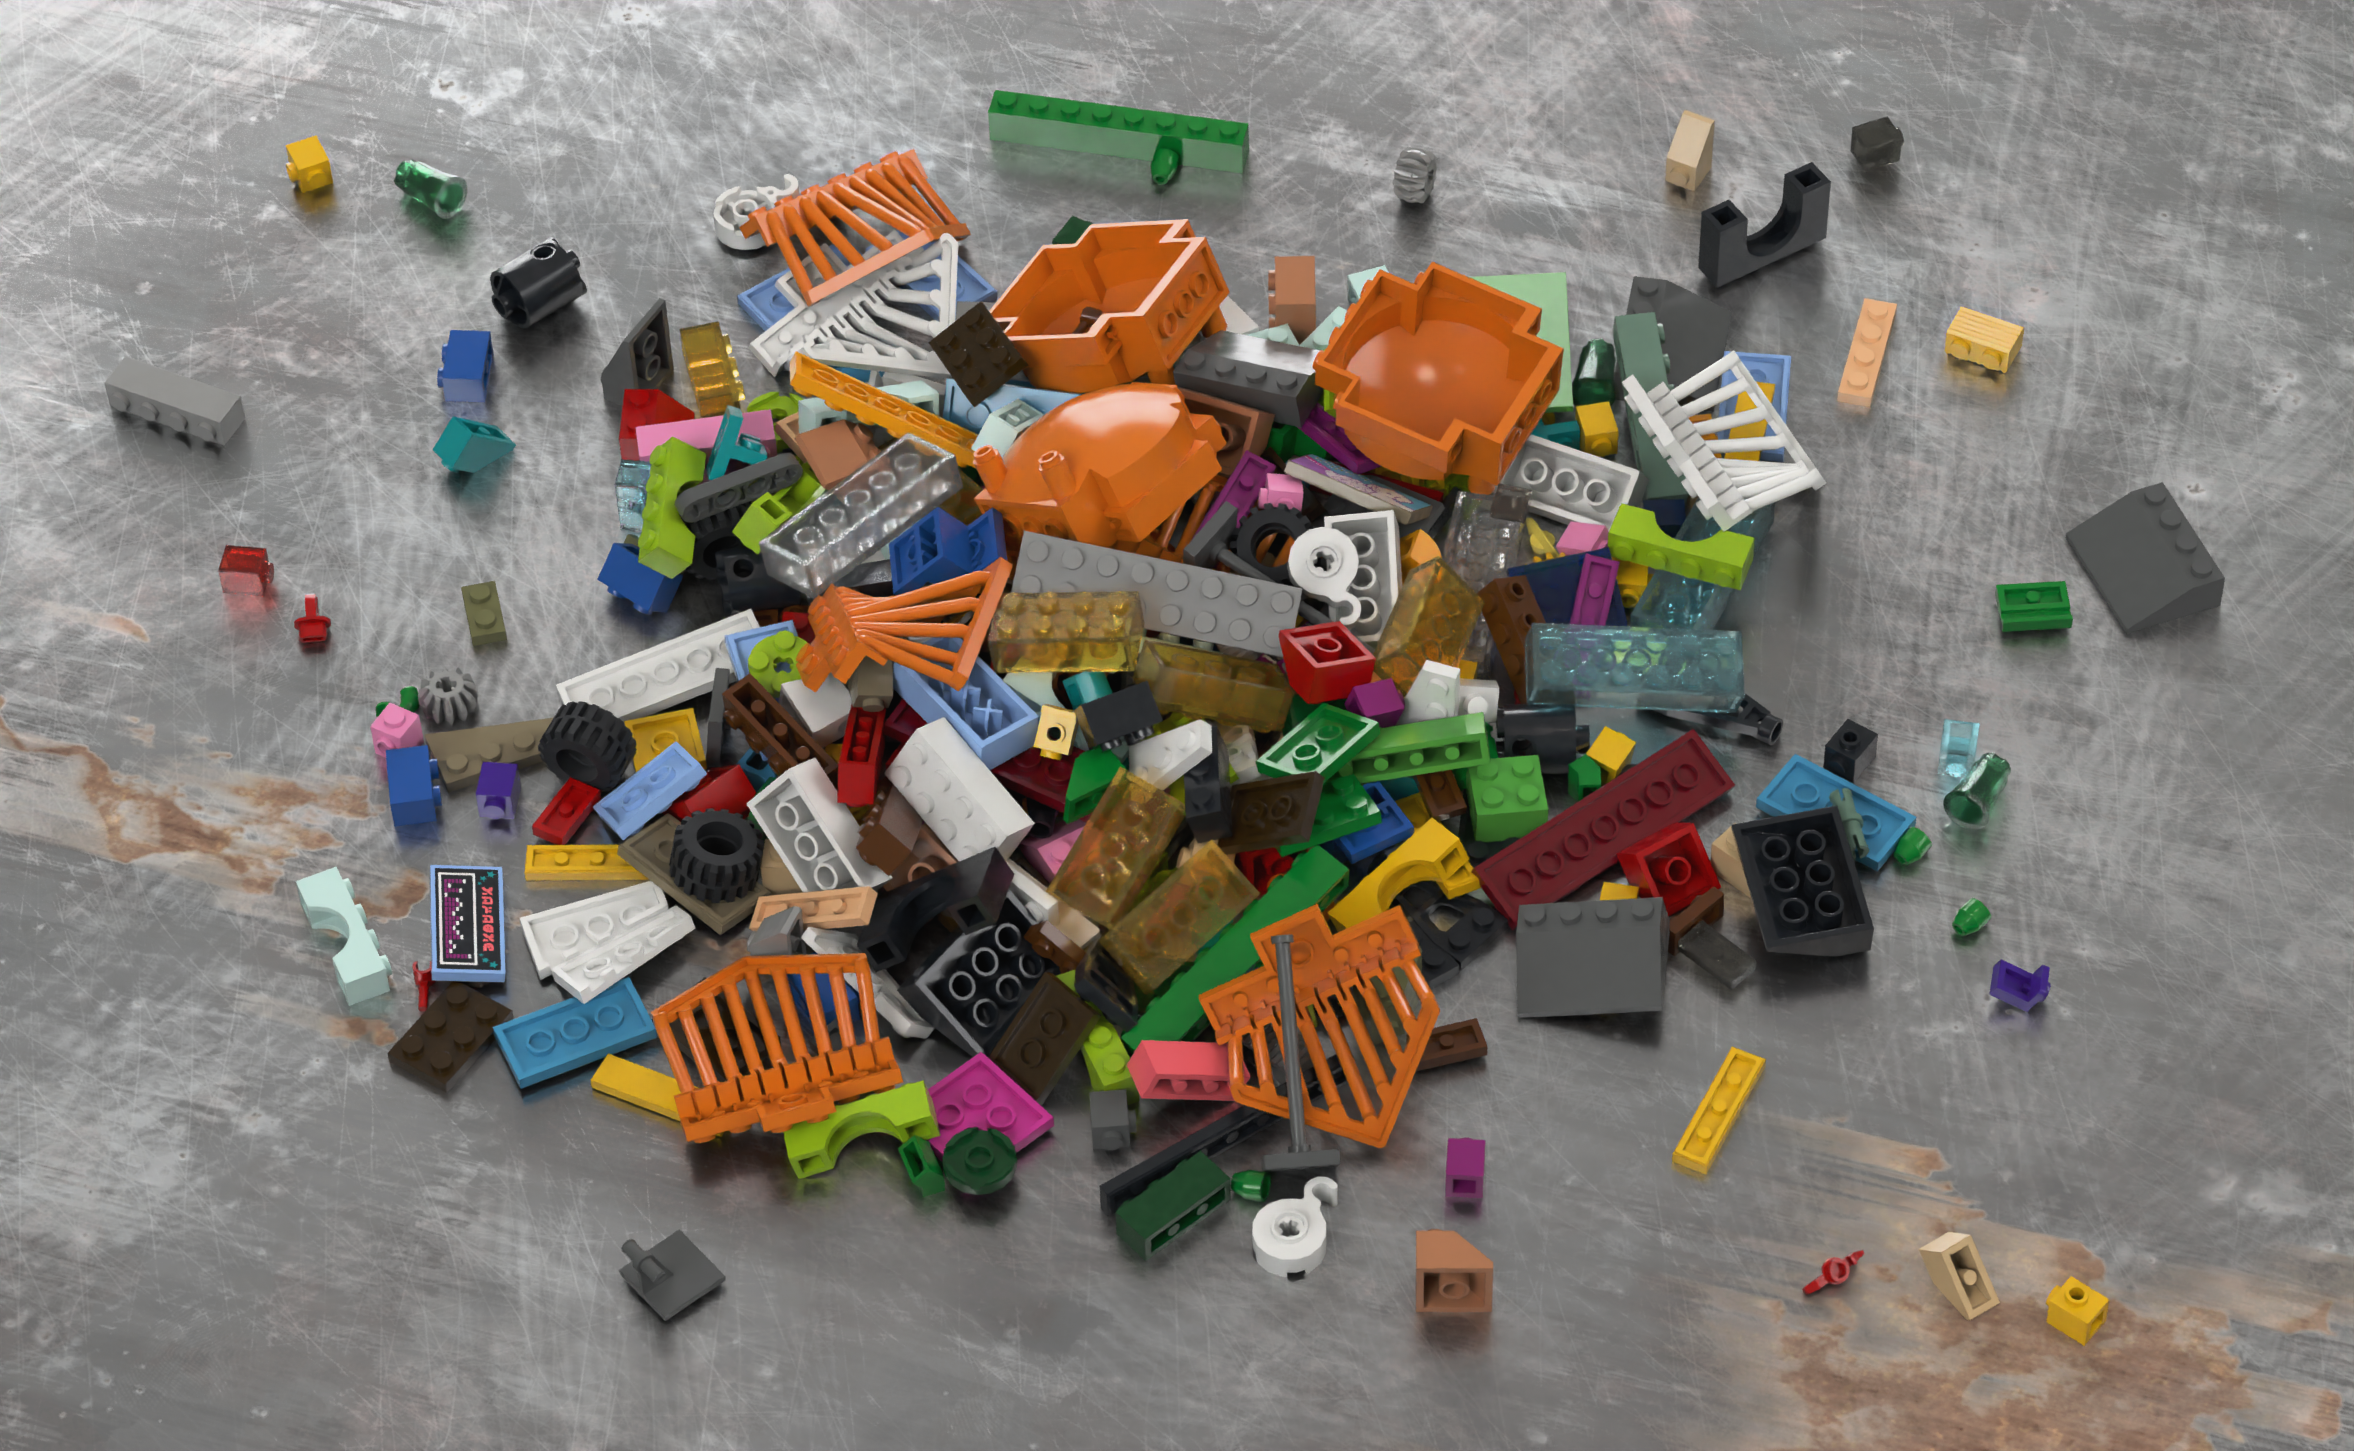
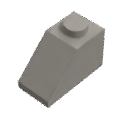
M793 906L764 918L758 930L753 931L748 939L747 951L750 952V956L805 955V941L801 939L804 933L801 908Z

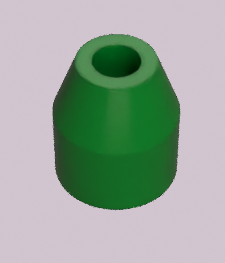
M1160 148L1155 151L1150 166L1154 182L1166 184L1175 175L1180 160L1176 152L1166 148Z
M1910 827L1898 841L1894 857L1900 864L1908 866L1920 860L1932 847V842L1923 831L1916 827Z
M1971 898L1957 911L1952 927L1960 936L1970 935L1978 932L1991 920V913L1981 901Z
M1246 1170L1233 1174L1231 1190L1234 1193L1248 1200L1260 1202L1267 1200L1271 1187V1176L1268 1172Z

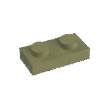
M495 581L461 587L473 646L507 640Z

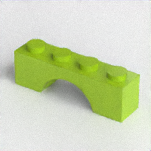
M673 436L661 446H656L651 453L649 459L651 464L650 477L646 483L647 499L642 512V519H644L643 528L638 540V546L640 547L638 562L671 579L692 564L696 537L683 523L675 508V500L677 495L697 486L703 481L706 453Z
M808 461L802 465V476L797 482L779 490L774 496L766 492L749 506L733 529L732 533L757 555L810 515L812 508L820 507L832 492L822 487Z
M1621 503L1608 532L1607 556L1741 591L1753 562L1755 538L1727 530L1723 532L1721 529L1715 535L1705 540L1694 542L1677 540L1668 536L1659 528L1655 519V512Z
M1075 970L1056 976L1078 995L1074 987ZM1086 1002L1101 1015V1018L1081 1046L1094 1091L1126 1089L1127 1105L1139 1102V1092L1127 1067L1130 1057L1114 1026L1105 1019L1102 1011L1092 1002Z
M924 1080L907 1083L899 1088L880 1094H871L863 1099L844 1105H836V1112L828 1114L829 1117L826 1120L817 1123H807V1120L792 1124L793 1127L790 1130L783 1132L788 1158L798 1179L834 1169L837 1157L844 1146L854 1138L866 1133H888L895 1136L903 1144L914 1135L925 1140L941 1136L933 1100Z

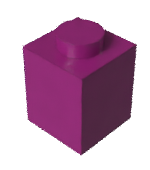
M1392 678L1353 687L1344 703L1347 711L1379 722L1380 728L1396 725L1405 709L1403 694L1400 690L1396 689Z
M1468 1137L1460 1139L1448 1138L1445 1197L1483 1198L1485 1140H1476Z

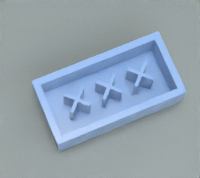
M933 637L922 644L957 653L962 646L963 640L961 638ZM979 656L976 658L969 679L960 691H956L943 682L894 662L893 689L928 724L945 717L989 770L1034 746L1039 716ZM922 658L952 671L953 666Z

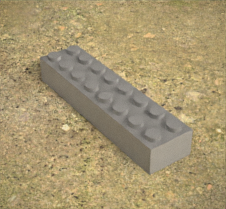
M1024 531L1010 601L1283 658L1278 637L1279 631L1295 628L1303 588Z

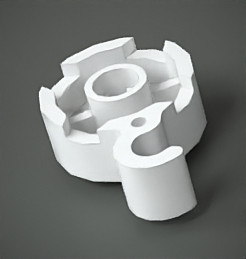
M791 174L784 175L785 190H779L774 186L764 188L756 186L757 191H741V186H737L723 192L716 199V207L713 212L716 236L719 240L731 248L740 250L758 249L766 245L760 233L745 239L739 227L749 220L747 216L749 213L764 206L767 210L775 207L774 203L787 196L792 195L793 199L800 196L796 177Z
M1328 527L1309 529L1296 539L1290 549L1287 566L1290 581L1294 587L1303 588L1302 593L1306 596L1318 599V601L1327 602L1332 608L1348 607L1352 614L1349 617L1341 618L1340 622L1348 630L1357 625L1361 614V604L1357 597L1348 593L1356 578L1359 563L1356 547L1347 535L1337 529ZM1319 557H1324V559H1329L1332 562L1329 563L1330 570L1324 571L1322 567L1315 568L1314 563H1317Z
M1328 1177L1312 1178L1304 1187L1303 1199H1280L1268 1203L1258 1211L1252 1222V1248L1256 1254L1257 1263L1266 1271L1281 1277H1287V1273H1297L1305 1270V1274L1310 1273L1321 1264L1327 1251V1223L1321 1213V1201L1327 1202L1332 1207L1338 1205V1185L1335 1181Z

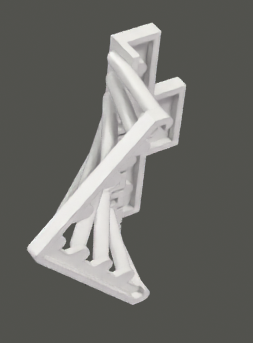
M893 230L885 237L893 246L904 240L896 230ZM944 233L938 241L924 250L920 247L819 300L820 302L808 307L791 270H789L776 281L774 286L793 305L794 309L752 341L748 349L774 377L783 370L790 371L789 363L796 351L829 366L942 379L949 378L950 373L935 351L928 352L877 325L868 314L932 336L933 338L955 322L958 242L949 233ZM826 243L820 246V249L837 275L854 267L852 264L847 267ZM873 246L862 256L867 260L881 253V251ZM810 256L801 261L813 287L826 282ZM932 275L940 278V291L937 289L929 292L896 288ZM883 301L934 305L939 309V321L924 320L888 307ZM854 328H856V329H858V330H860V331H862V332H864V333L870 335L871 337L866 336V335H864V334H862V333H859V332L855 331Z
M1734 350L1671 391L1662 382L1646 393L1634 375H1631L1622 382L1629 392L1624 399L1635 414L1638 412L1642 413L1638 421L1649 437L1657 435L1652 440L1664 459L1669 455L1671 456L1667 462L1678 478L1683 474L1685 475L1686 479L1681 481L1686 491L1692 499L1696 496H1699L1701 499L1695 503L1706 520L1713 517L1723 532L1755 510L1811 487L1816 491L1826 484L1822 475ZM1730 369L1738 379L1683 406H1680L1678 403ZM1745 391L1757 407L1697 423H1692L1689 417ZM1766 419L1776 436L1705 441L1701 437L1760 422ZM1785 447L1796 463L1716 458L1714 454L1777 450Z

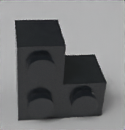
M1147 681L1087 702L1074 710L1089 751L1100 747L1102 753L1122 746L1123 741H1126L1127 746H1131L1148 739V736L1155 733L1154 727L1163 721Z

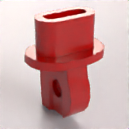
M306 594V617H301L294 621L295 629L299 630V641L302 643L325 641L327 639V628L331 626V620L328 617L319 616L316 594Z

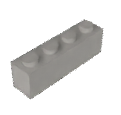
M127 356L124 357L105 381L110 406L119 411H126L141 416L148 421L167 425L174 430L190 433L205 441H212L225 446L245 420L240 395Z

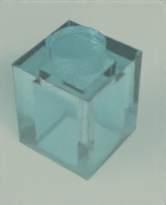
M1944 719L1937 774L1973 778L1980 723Z

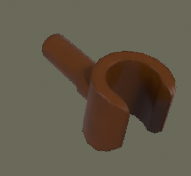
M1093 307L1084 308L1081 313L1080 323L1072 334H1083L1087 327L1093 326L1101 316L1102 311Z

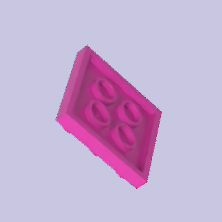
M982 1052L928 1089L933 1100L941 1136L928 1139L927 1141H929L935 1156L942 1162L946 1143L955 1134L968 1128L978 1127V1130L988 1131V1128L1000 1131L1009 1137L1017 1153L1054 1126V1117Z

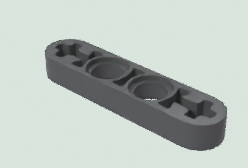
M783 453L683 491L675 500V508L684 521L696 522L760 498L766 492L773 493L789 487L800 479L803 469L794 455ZM760 478L756 483L749 486L751 482ZM729 490L723 496L718 497L722 492Z

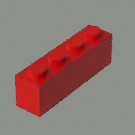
M851 704L838 762L837 803H846L851 807H863L867 804H874L886 745L884 724L886 722L887 708L878 712H867L862 707H853Z

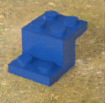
M940 507L935 508L889 543L893 594L900 595L922 588L927 582L936 584L978 570L982 571L999 557L1007 560L1002 513L992 507L967 526Z
M1379 781L1366 783L1362 786L1381 811L1382 823L1319 844L1320 847L1341 863L1348 860L1351 864L1356 863L1410 838L1414 833L1413 824Z

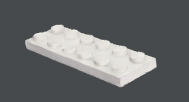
M748 609L559 683L556 687L564 705H567L568 702L578 703L579 701L590 705L595 704L604 710L610 711L623 722L646 717L712 691L716 668L730 669L729 684L737 681L725 644V635L759 628L760 626L752 610Z

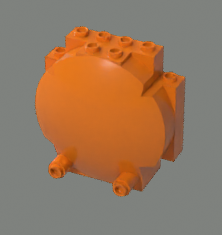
M1188 219L1091 224L1074 244L1043 245L990 309V312L1028 364L1023 369V372L1034 387L1073 393H1088L1102 388L1126 384L1146 374L1151 383L1176 385L1173 364L1201 330L1203 337L1208 338L1220 330L1226 331L1227 323L1219 305L1230 291L1206 237H1196ZM1093 307L1102 311L1101 316L1093 326L1087 327L1083 334H1072L1080 323L1081 313L1084 308Z
M1431 262L1425 273L1420 272L1417 275L1414 284L1380 269L1373 280L1368 279L1364 284L1360 295L1361 298L1357 304L1352 303L1349 306L1342 326L1334 328L1329 339V345L1325 351L1320 350L1317 353L1313 362V369L1316 370L1315 385L1334 393L1335 425L1344 428L1345 434L1355 447L1375 463L1401 475L1425 480H1445L1452 473L1469 475L1468 489L1479 498L1487 497L1494 491L1495 486H1498L1558 393L1564 348L1536 337L1540 330L1542 308L1442 265Z
M1132 382L1131 384L1102 388L1072 398L1047 412L1013 442L1003 457L991 445H986L976 450L973 454L975 458L973 464L986 488L974 500L982 515L992 507L1002 513L1007 556L1019 557L1024 531L1106 548L1112 546L1117 540L1141 542L1222 470L1216 458V453L1227 443L1221 433V427L1213 415L1190 414L1184 395L1177 385Z

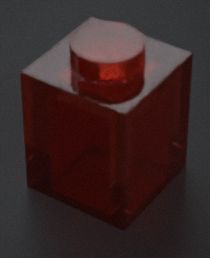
M226 545L218 570L223 593L264 596L267 583H272L274 577V564L269 563L266 548Z

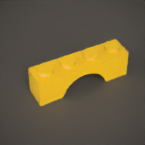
M1431 817L1328 912L1337 932L1389 910L1393 899L1403 889L1421 881L1444 883L1469 860L1460 838Z

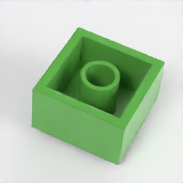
M1538 755L1490 759L1491 764L1467 767L1466 793L1475 841H1505L1510 837L1520 839L1548 821L1549 809Z

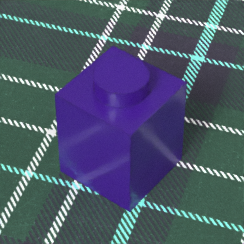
M482 763L476 790L479 817L515 819L521 791L518 764Z

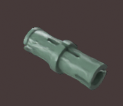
M1842 788L1844 798L1841 800L1839 789H1836L1829 795L1832 806L1838 807L1853 860L1856 859L1854 851L1856 847L1859 858H1863L1869 853V847L1866 844L1862 831L1864 825L1862 816L1856 812L1851 790Z

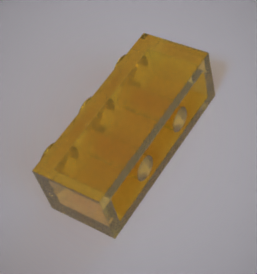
M719 321L679 329L682 354L700 418L723 416L727 405L741 409L740 401L745 400L744 388L741 380L735 381V377L739 376L735 357L729 358L728 356L729 353H732L728 333L722 334Z

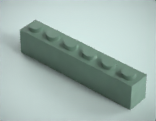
M1655 312L1615 316L1612 334L1621 384L1625 379L1634 375L1646 393L1662 382L1666 384L1670 391L1674 389V384H1668L1667 374H1670L1669 356L1662 353L1661 344L1665 343L1663 324H1657ZM1622 384L1623 395L1625 397L1629 394V392ZM1625 400L1636 467L1649 480L1642 500L1684 499L1686 508L1687 499L1690 495L1681 483V481L1686 479L1685 475L1677 477L1667 462L1671 456L1669 455L1664 459L1653 443L1652 439L1657 435L1649 437L1638 421L1642 413L1638 412L1635 414Z

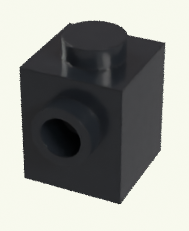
M1847 719L1825 745L1823 768L1854 783L1876 757L1878 734Z

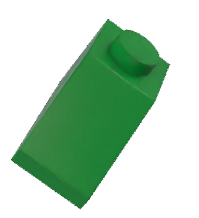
M1099 747L1091 751L1087 750L1075 758L1065 800L1064 821L1067 824L1127 796L1130 772L1111 750L1102 753Z

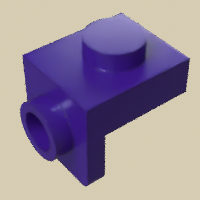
M2000 959L1993 966L1989 995L2028 1012L2035 1004L2043 1002L2049 994L2051 983L2048 982L2050 967L2041 965L2032 974Z

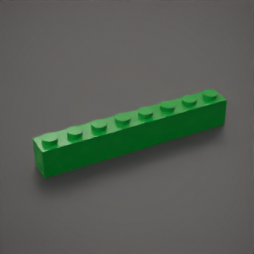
M995 90L988 110L990 140L1144 161H1152L1157 149L1166 148L1179 155L1178 165L1242 174L1249 153V123L1001 90Z
M1319 845L1313 846L1308 852L1302 851L1293 861L1292 868L1284 876L1278 875L1270 883L1268 892L1260 900L1254 899L1244 910L1243 917L1236 924L1230 923L1224 928L1219 936V941L1211 949L1209 947L1203 949L1196 957L1194 965L1186 973H1179L1172 981L1170 989L1162 997L1157 996L1149 1003L1145 1014L1137 1021V1024L1128 1032L1122 1031L1120 1038L1129 1057H1132L1141 1040L1193 1042L1211 1024L1199 1001V995L1264 966L1251 941L1250 934L1318 904L1321 912H1323L1349 886V869Z

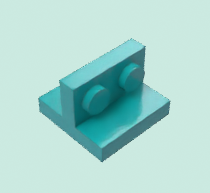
M730 405L726 407L706 466L709 480L725 475L730 458L751 465L767 459L768 455L765 446L760 443V438L747 433H741L740 437H738L744 419L739 408Z

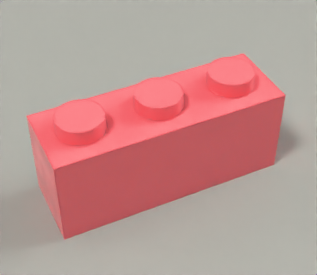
M1141 1040L1127 1063L1128 1070L1141 1099L1235 1101L1229 1085L1228 1043L1219 1046L1217 1042ZM1243 1060L1244 1083L1247 1084L1251 1075Z

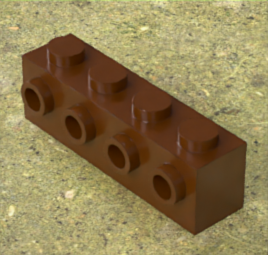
M1526 575L1493 579L1475 594V597L1520 703L1573 704L1578 700L1577 694Z
M750 673L722 693L725 707L723 716L732 729L737 730L739 728L746 735L745 739L754 752H762L768 758V764L776 775L781 776L789 768L816 758L838 791V764Z
M884 777L877 785L874 804H867L869 809L862 818L865 822L857 831L860 837L856 849L866 863L871 866L876 865L889 876L913 851L923 819L887 777Z

